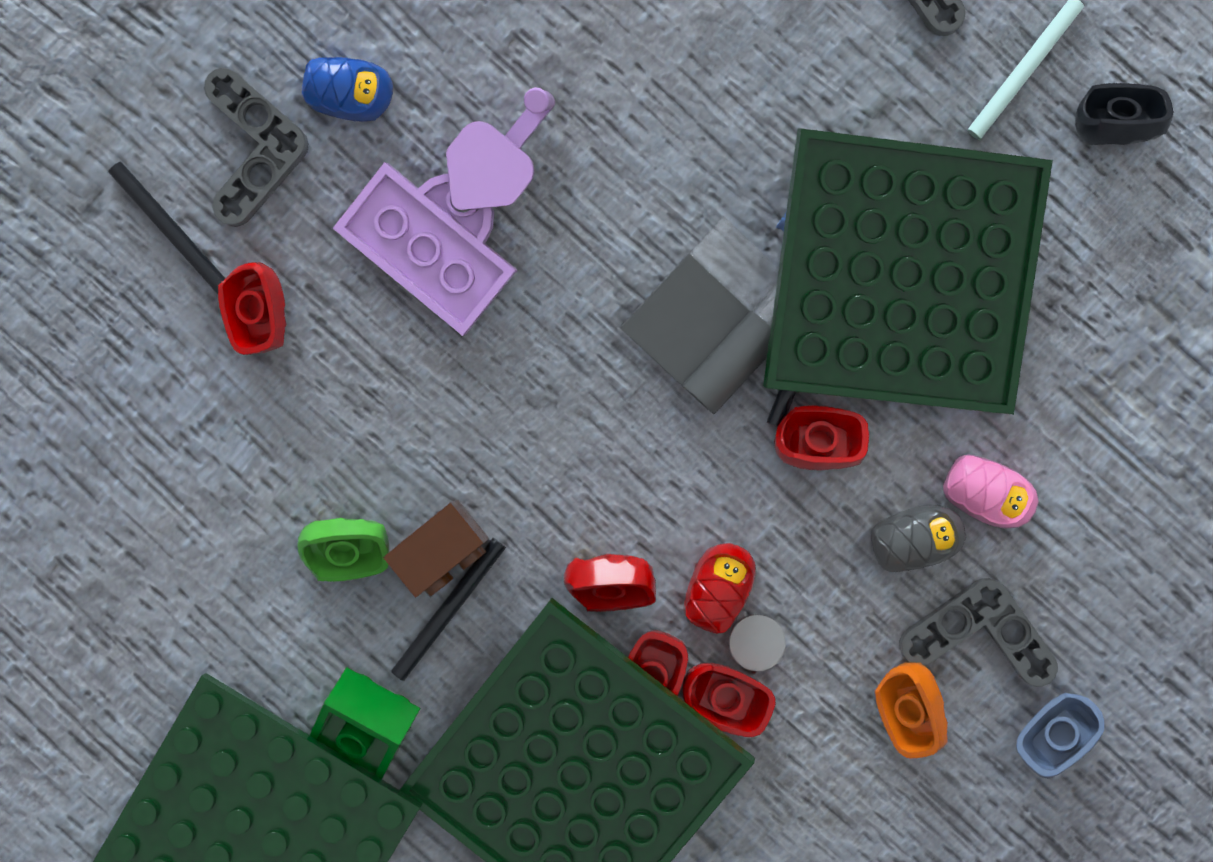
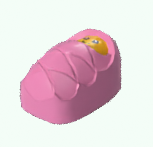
M963 455L956 459L943 485V492L946 498L961 511L983 523L1005 529L1017 528L1028 523L1036 513L1039 502L1036 489L1021 474L1002 464L975 455Z

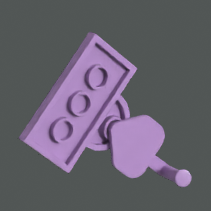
M532 88L526 92L524 96L526 110L505 136L486 122L477 121L466 125L447 149L448 174L430 178L419 188L389 163L384 162L333 227L337 233L462 336L468 333L517 272L515 267L485 243L493 229V207L508 206L515 203L533 179V162L521 150V147L555 105L553 95L541 88Z

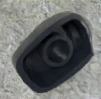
M1130 83L1093 85L1077 108L1075 126L1079 137L1089 145H1127L1154 140L1168 132L1174 114L1173 105L1168 93L1156 86Z

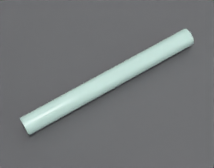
M1068 0L967 129L970 135L978 140L982 139L1082 11L1084 5L1080 0Z

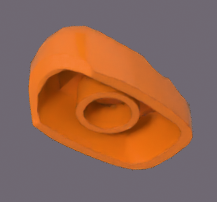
M903 663L892 668L875 690L878 711L894 747L902 756L912 759L934 755L948 742V722L944 712V701L937 682L931 671L921 663Z

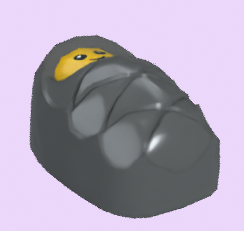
M937 504L918 506L894 514L876 524L871 532L873 551L878 564L889 572L910 571L942 563L956 555L962 549L966 540L965 526L960 516L951 509Z

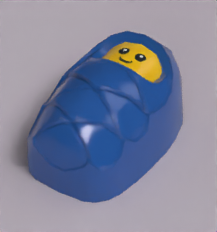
M345 57L316 58L310 60L306 65L302 95L305 102L313 110L322 114L350 121H375L386 111L391 103L393 83L388 72L372 62Z

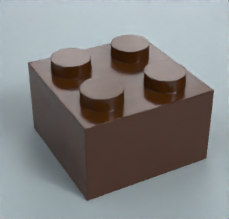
M459 500L450 502L383 558L415 598L424 591L431 597L454 579L449 573L451 569L459 564L465 570L487 552L482 544L489 538Z

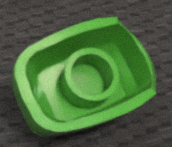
M345 518L313 521L306 525L298 536L297 548L300 559L318 581L334 582L377 575L388 568V563L383 558L389 553L387 533L384 525L376 521Z

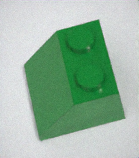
M346 667L325 700L310 736L383 779L421 708L410 703L404 696L394 694L376 684L368 676L359 674Z

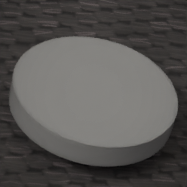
M753 614L742 618L735 624L730 633L729 647L733 658L739 665L751 671H764L772 668L780 661L785 651L786 640L782 628L775 620L765 615Z

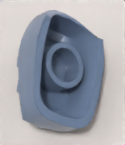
M1063 693L1047 703L1021 731L1016 744L1018 754L1025 764L1037 775L1047 779L1053 778L1070 768L1095 747L1105 728L1103 714L1090 699L1081 695Z

